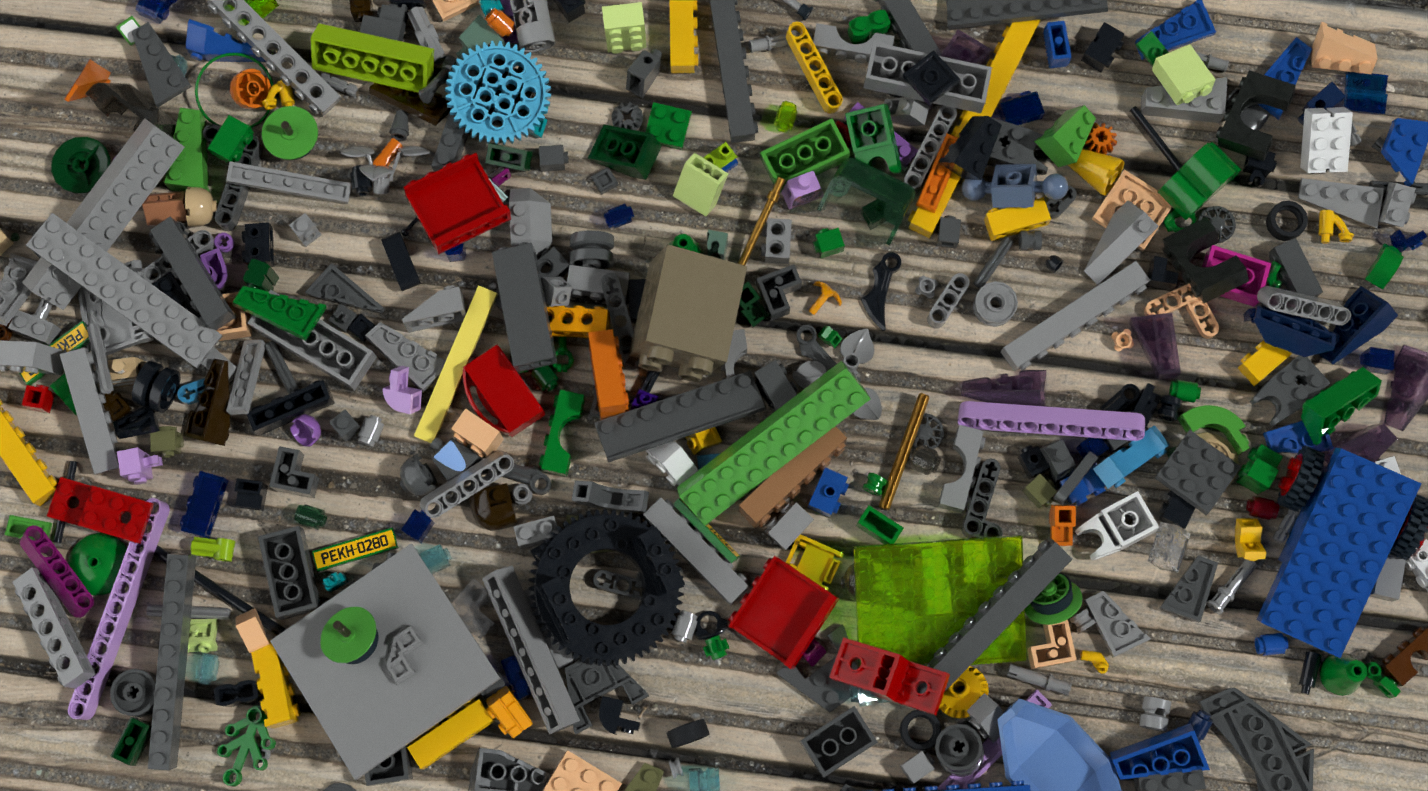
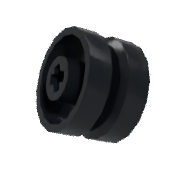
M148 361L141 368L133 385V402L142 406L149 405L152 410L164 413L171 406L177 395L181 381L180 372L169 367L164 369L162 364Z

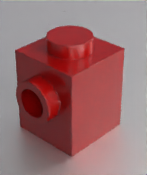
M36 384V387L27 385L22 406L32 411L50 414L55 394L48 390L49 387Z

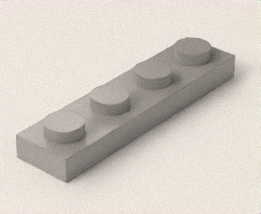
M262 339L247 340L243 343L226 410L230 415L249 414L265 350L264 346L266 343Z

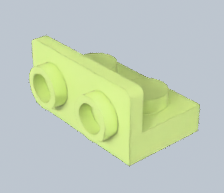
M191 619L188 653L217 651V619Z

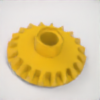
M969 666L944 692L939 709L953 718L970 717L967 710L984 693L987 696L989 695V687L984 675L977 668ZM958 687H965L961 693L955 692Z

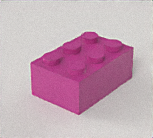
M1212 245L1205 254L1202 267H1212L1237 256L1246 267L1249 282L1220 296L1255 307L1259 303L1257 299L1258 291L1266 285L1271 263Z

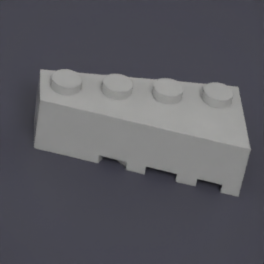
M0 340V371L7 372L10 370L17 373L25 371L33 374L63 375L64 368L60 354L67 351L38 342Z

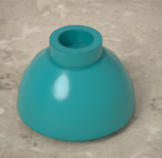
M479 0L485 17L493 8L501 11L504 10L500 0Z

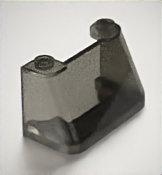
M97 83L85 93L107 117L111 112H117L122 115L127 109L131 110L140 118L134 126V132L145 118L174 138L177 122L129 83Z

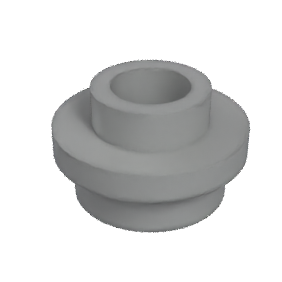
M518 484L513 488L512 498L516 503L523 505L531 501L533 492L528 485ZM521 491L526 492V496L524 498L519 497V493Z

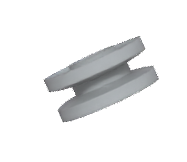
M995 281L985 284L974 298L973 310L975 316L987 326L997 327L1004 325L1010 321L1017 310L1018 300L1016 293L1010 286L1002 282ZM996 300L999 302L1000 307L994 308L990 302Z

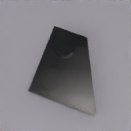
M149 405L113 422L115 433L119 439L160 431L155 410H152Z

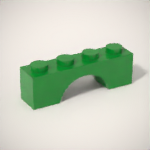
M560 390L559 395H555L553 407H556L555 414L550 416L548 426L551 427L550 434H546L544 440L546 451L545 454H541L539 466H542L541 470L543 473L567 477L572 457L562 448L560 434L566 424L573 420L581 419L586 400L585 395Z

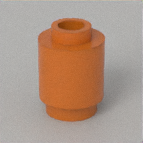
M493 8L485 18L488 22L487 25L501 37L505 35L508 37L515 29L513 27L515 22L504 12Z

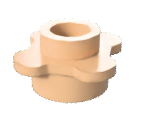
M1124 329L1119 333H1112L1111 338L1115 342L1114 349L1116 351L1134 346L1129 329Z

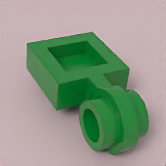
M1376 662L1367 663L1365 665L1367 668L1366 677L1374 681L1373 684L1388 698L1397 697L1401 692L1397 687L1398 684L1390 677L1381 676L1382 670L1379 664ZM1371 667L1374 669V674L1370 671Z

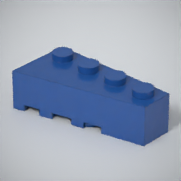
M1191 723L1110 752L1120 780L1148 777L1155 774L1168 775L1174 772L1186 773L1192 770H1210Z

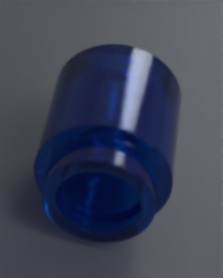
M625 203L608 209L606 213H603L608 228L614 227V229L631 223V218L634 217L631 206L627 207Z

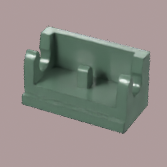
M708 229L707 255L711 256L712 253H718V258L725 260L728 247V233Z

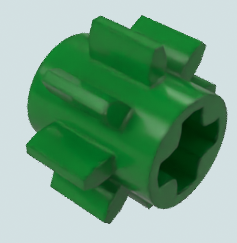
M720 635L705 640L707 646L703 647L706 657L711 656L712 660H716L727 655L726 649H729L726 638L721 640Z

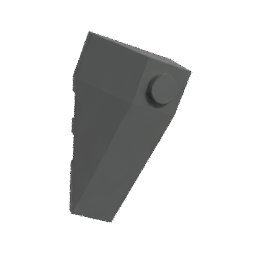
M479 748L471 768L468 791H542L551 774L525 763L502 750Z

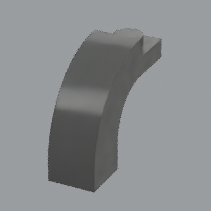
M575 481L572 501L609 511L615 509L616 512L646 513L649 492L645 490L612 488L592 481Z

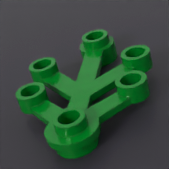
M259 705L251 707L244 719L234 724H228L225 728L227 736L236 737L241 729L248 726L246 734L227 744H221L217 749V754L220 757L227 758L232 754L233 750L240 747L233 768L227 769L223 774V782L227 786L235 787L241 783V770L249 750L253 758V767L256 770L264 771L268 767V761L262 758L254 736L258 730L262 739L261 747L266 750L274 749L276 741L269 736L268 730L264 725V719H267V715ZM260 713L259 719L256 720V715ZM232 727L235 729L233 734L230 733ZM270 740V746L267 747L266 742ZM226 747L227 752L223 755L222 751ZM262 760L263 765L259 768L258 763ZM236 774V780L233 782V776Z

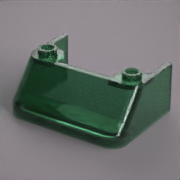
M856 158L845 159L832 178L817 210H825L831 195L836 197L845 196L849 192L850 187L853 186L887 203L884 210V218L887 222L895 225L886 242L890 246L915 199V189L911 185Z

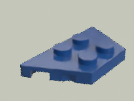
M1396 118L1391 123L1381 153L1390 162L1394 171H1400L1406 179L1403 183L1406 186H1411L1414 183L1428 144V122Z

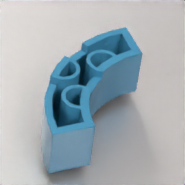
M1155 425L1145 431V436L1142 440L1131 441L1128 444L1129 449L1124 447L1093 468L1108 489L1113 485L1115 488H1118L1126 482L1124 479L1126 476L1154 456L1158 459L1167 453L1165 448L1170 444Z

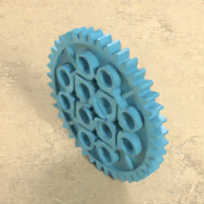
M491 41L489 47L483 42V48L475 45V51L471 48L468 49L469 55L462 53L463 60L456 59L457 65H452L454 72L448 73L451 79L446 80V84L449 86L445 87V92L450 93L446 95V100L450 101L447 103V108H452L450 115H456L454 122L461 121L459 128L466 127L465 134L472 131V138L479 135V142L486 138L487 144L492 139L496 145L499 140L505 145L506 139H509L511 144H513L515 137L518 141H521L522 134L527 138L529 135L528 130L534 133V126L540 127L539 120L544 121L545 116L543 114L548 113L546 107L550 106V102L547 99L551 98V94L547 92L550 91L551 86L546 85L549 83V78H544L547 72L540 71L543 65H536L537 58L530 59L531 52L525 55V48L518 51L517 44L510 48V42L503 46L502 41H499L498 46H495V43ZM496 59H502L504 61V64L498 66L494 63V61ZM515 66L522 67L523 72L516 73L513 70V68ZM470 70H476L479 74L473 77L470 76L468 72ZM505 71L508 72V76H506V78H503L502 74H504ZM495 77L498 81L495 84H491L487 79ZM481 79H482V83H483V84H482V87H480V89H478L477 94H476V89H477V88H476V85H478L479 82H481ZM513 84L516 86V90L509 91L506 86ZM463 88H469L472 92L468 95H465L461 92V90ZM500 90L501 93L499 96H496L495 93ZM521 90L520 101L518 102V104H516L515 109L513 111L514 99L518 97L519 92ZM532 91L535 97L528 98L525 96V93ZM488 95L491 99L488 102H483L480 97ZM501 102H506L509 104L510 107L508 109H502L500 108L499 104ZM491 107L494 108L492 115L488 114V110ZM521 109H525L528 112V115L524 117L520 116L518 114V111ZM475 113H481L484 116V118L482 120H476L473 118V115ZM499 120L503 125L497 128L492 125V122Z

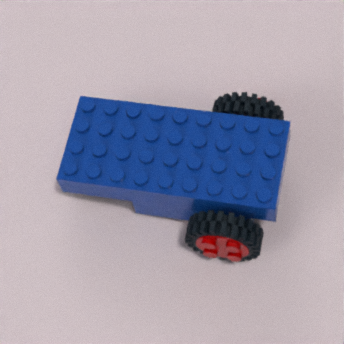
M1305 445L1294 458L1291 457L1287 465L1286 476H1283L1278 484L1280 492L1278 493L1277 503L1295 512L1301 511L1278 558L1283 563L1256 620L1341 658L1389 553L1407 560L1416 552V548L1420 549L1425 540L1424 534L1428 532V499L1417 494L1422 484L1337 447L1326 467L1323 464L1325 454Z

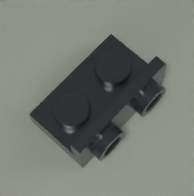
M1147 383L1142 388L1131 410V413H1140L1145 417V429L1161 400V396L1153 392L1156 386Z

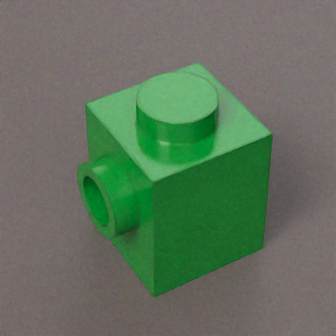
M839 227L832 230L825 228L818 231V234L815 235V241L812 242L814 251L819 253L820 258L844 252L845 248Z

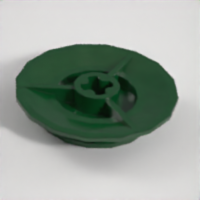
M75 137L64 142L56 150L51 161V173L55 182L64 190L75 194L88 193L111 164V157L107 148L98 140L90 137ZM83 163L85 168L81 169L80 164Z

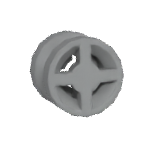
M1087 608L1069 619L1077 627L1076 631L1078 634L1096 623L1094 619L1090 618Z

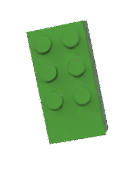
M833 118L761 151L760 156L773 185L778 177L785 179L780 191L781 193L786 182L792 178L814 171L817 176L850 160V151Z

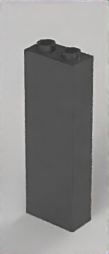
M522 242L515 247H501L497 249V251L492 252L513 367L517 372L558 363L536 250L533 244Z

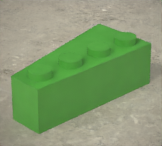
M180 108L174 139L185 148L166 172L164 183L171 191L182 192L186 191L187 187H200L210 192L208 188L207 141L203 136L206 118L200 110Z

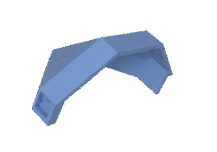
M1019 698L997 719L1005 776L1010 783L1011 781L1024 780V784L1030 785V791H1122L1112 759L1071 716Z

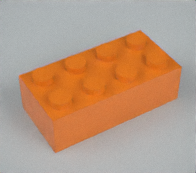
M613 329L588 332L589 352L600 420L629 411L628 393L625 390V375L622 372L623 365L621 354L619 355L618 336H614Z

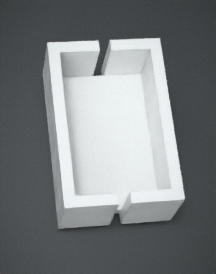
M1345 107L1327 108V110L1324 108L1305 109L1300 168L1307 173H1326V170L1328 172H1348L1353 112Z

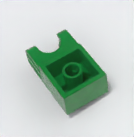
M888 104L845 113L853 153L855 154L861 180L867 181L871 178L872 162L877 157H882L886 160L892 173H900L902 169ZM869 124L874 126L873 133L867 130L870 127Z

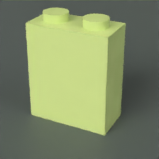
M1190 44L1157 57L1152 68L1153 73L1176 105L1189 103L1194 98L1208 95L1212 91L1216 80Z
M694 153L684 164L673 196L704 216H707L716 206L729 173Z

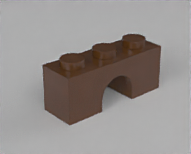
M1420 626L1411 633L1413 637L1409 641H1402L1396 647L1398 650L1393 655L1390 653L1381 660L1383 663L1380 666L1382 673L1386 677L1392 678L1398 684L1397 687L1404 686L1418 673L1411 664V656L1414 652L1419 653L1425 660H1428V626Z

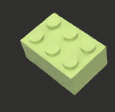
M642 2L602 7L608 52L618 54L625 50L640 51L643 48H647Z

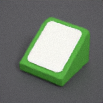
M130 16L117 25L116 28L129 45H133L135 41L132 31L139 28L140 25L133 16Z

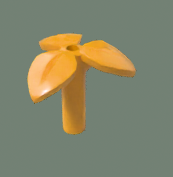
M820 281L814 282V286L821 287L822 294L808 310L810 313L815 315L829 297H834L838 305H842L839 294L829 285Z

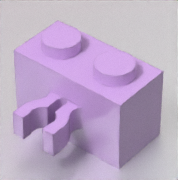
M138 447L117 451L120 476L135 485L145 484L147 480L153 479L151 467L163 466L162 457L158 455L150 456Z

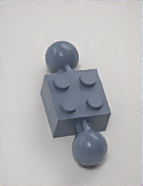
M1003 164L995 166L992 182H986L983 178L981 180L965 179L961 189L963 195L971 201L980 200L985 194H991L993 208H1028L1034 206L1036 193H1044L1046 197L1052 200L1063 198L1068 191V182L1060 174H1051L1044 181H1037L1036 164Z

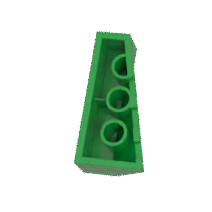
M1362 367L1357 371H1352L1341 381H1336L1330 388L1322 390L1314 398L1307 399L1302 406L1301 419L1313 444L1317 446L1322 442L1321 437L1326 433L1328 435L1333 433L1335 426L1341 420L1346 422L1351 418L1355 409L1359 411L1379 394L1382 380Z

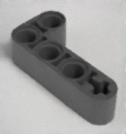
M992 458L985 460L979 468L970 505L966 511L961 529L965 537L976 541H989V545L997 543L1003 535L1002 528L999 525L985 520L1001 468L1000 463ZM990 465L993 471L989 478H985L988 473L987 467ZM979 485H987L989 492L982 493L979 490ZM973 504H980L983 507V512H975ZM974 523L977 526V532H970L967 529V524ZM993 529L997 533V538H989L987 530Z

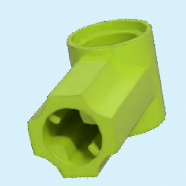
M194 537L191 543V554L211 557L219 561L232 562L236 541L225 538H217L216 540Z

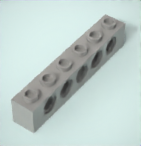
M32 567L12 581L16 588L15 593L21 599L24 605L23 609L32 621V628L38 633L41 639L40 644L49 656V663L58 674L57 679L59 683L64 687L76 689L96 675L56 593L39 570Z

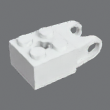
M1137 491L1101 510L1077 528L1075 533L1078 536L1092 532L1101 538V547L1090 555L1091 560H1097L1119 552L1157 532L1159 526ZM1126 517H1128V520H1133L1131 525L1125 523Z

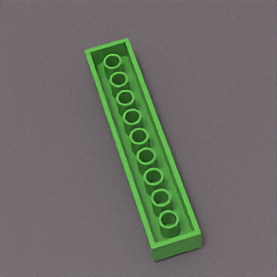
M841 360L677 487L679 497L703 525H707L871 398Z

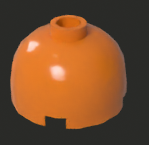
M252 68L246 69L233 77L230 83V94L234 102L245 109L263 107L262 101L266 99L271 85L269 79L264 77L261 71Z

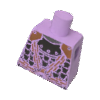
M814 171L788 180L782 190V195L789 210L824 197Z

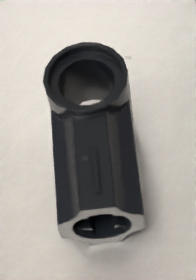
M1126 384L1104 403L1100 410L1123 412L1138 399L1140 395L1139 388L1134 384ZM1124 391H1132L1134 394L1133 399L1126 398Z

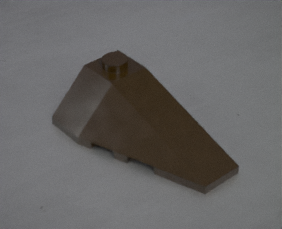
M214 359L204 380V391L198 393L196 400L199 402L195 411L191 410L188 415L183 436L225 446L230 428V414L226 411L229 402L228 361Z

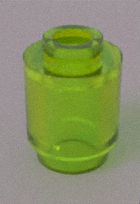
M783 101L779 105L773 123L778 131L786 133L793 129L798 112L796 110L797 106L794 103Z

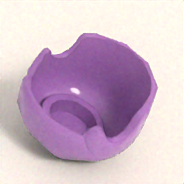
M303 414L297 416L292 421L294 424L290 427V431L301 445L310 447L320 438V425L314 417Z

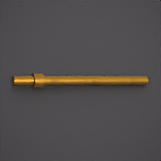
M778 177L772 191L769 190L766 204L737 264L746 265L774 203H777L780 198L779 193L785 179Z

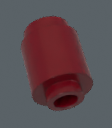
M1253 496L1252 499L1247 501L1246 511L1252 517L1267 520L1271 518L1276 519L1279 512V504L1272 499Z

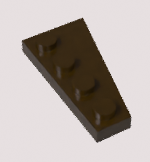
M374 83L369 87V94L434 126L440 123L451 110V108H447V103L450 101L442 98V94L435 93L431 102L426 104L421 101L418 92Z

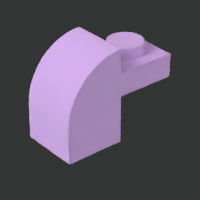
M400 366L391 370L389 375L390 385L383 388V395L387 404L392 409L412 414L421 410L422 390L408 387L409 367Z

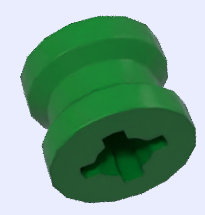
M869 472L867 483L863 484L862 489L873 495L881 496L882 487L886 485L887 480L882 476Z

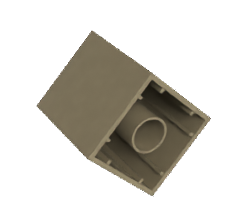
M667 244L649 263L629 356L640 358L638 366L649 371L661 372L663 365L678 368V377L687 381L701 382L703 375H711L713 371L725 364L728 359L747 266Z

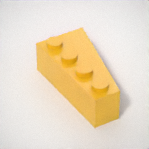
M268 640L269 645L251 652L254 671L256 674H260V678H257V687L261 695L264 696V699L260 701L261 709L268 717V719H264L265 727L276 729L299 722L298 716L301 713L298 704L294 703L295 688L293 683L289 682L288 675L290 673L272 643Z

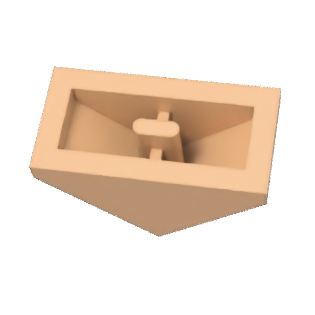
M256 608L236 616V628L249 653L269 645Z

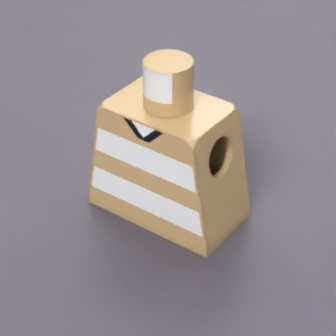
M137 357L108 360L113 388L133 386L139 373L138 369H141L147 362Z

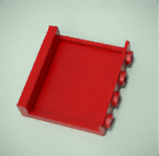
M477 153L465 155L461 160L455 163H448L442 169L436 172H429L425 177L419 180H412L403 187L407 200L438 255L511 220V213L507 204L504 205L481 166Z
M774 556L769 558L764 564L763 568L765 570L761 576L758 575L754 579L751 592L749 594L746 593L741 599L740 603L742 606L738 612L735 610L728 620L730 621L728 627L742 634L780 660L788 668L794 669L840 598L780 558Z

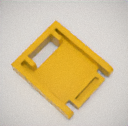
M800 534L792 546L786 563L828 590L829 588L822 585V582L831 585L841 562L833 557L835 555L843 558L844 554ZM797 546L805 549L798 567L790 563Z

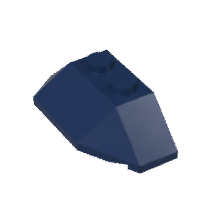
M1262 305L1256 307L1254 322L1265 343L1303 357L1334 350L1336 334L1329 332L1326 327L1317 321L1274 311Z

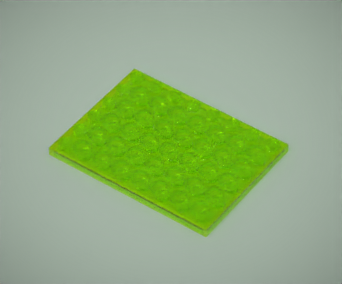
M1010 535L853 546L857 642L900 654L908 661L920 665L929 663L934 658L935 652L949 642L950 636L955 632H959L964 627V622L978 612L980 605L985 601L988 602L993 597L994 591L1008 581L1009 575L1016 570L1018 571L1023 566L1022 536ZM1025 609L971 665L1026 661ZM858 659V668H859V667L861 666V660H860V659Z

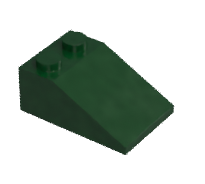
M604 124L588 159L629 177L646 180L662 145L651 133Z

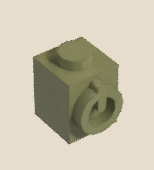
M161 426L159 427L160 431L150 433V450L153 454L162 455L163 458H172L174 454H181L184 439L181 433L177 431V427Z

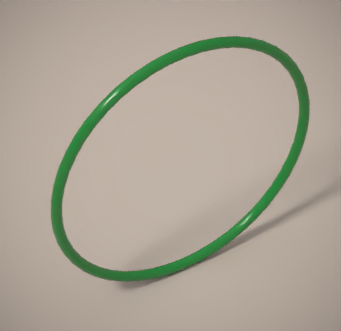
M242 53L219 55L211 59L198 74L195 84V98L199 110L210 123L221 126L211 120L202 109L198 98V84L204 70L217 59L226 56H242L251 59L265 71L270 80L271 87L274 85L272 77L265 66L249 55ZM267 110L264 116L256 123L250 125V127L253 128L260 124L271 110Z

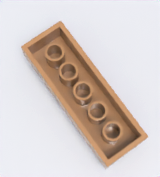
M836 426L769 476L739 505L738 512L755 529L759 526L763 528L771 520L770 515L773 512L778 514L788 498L794 499L800 493L803 484L806 486L815 479L818 470L822 472L825 467L829 466L833 456L837 458L845 450L847 437Z

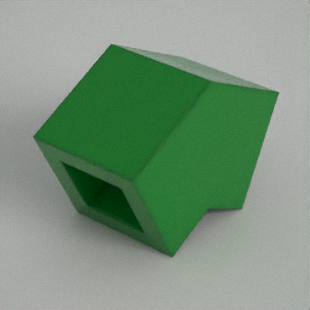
M824 326L817 335L825 344L836 348L842 340L839 333L829 326Z

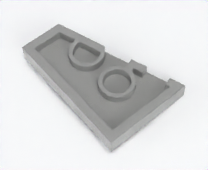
M1104 591L1083 600L1092 619L1096 621L1095 625L1112 658L1151 639L1137 627L1133 620H1130L1121 611L1122 609Z

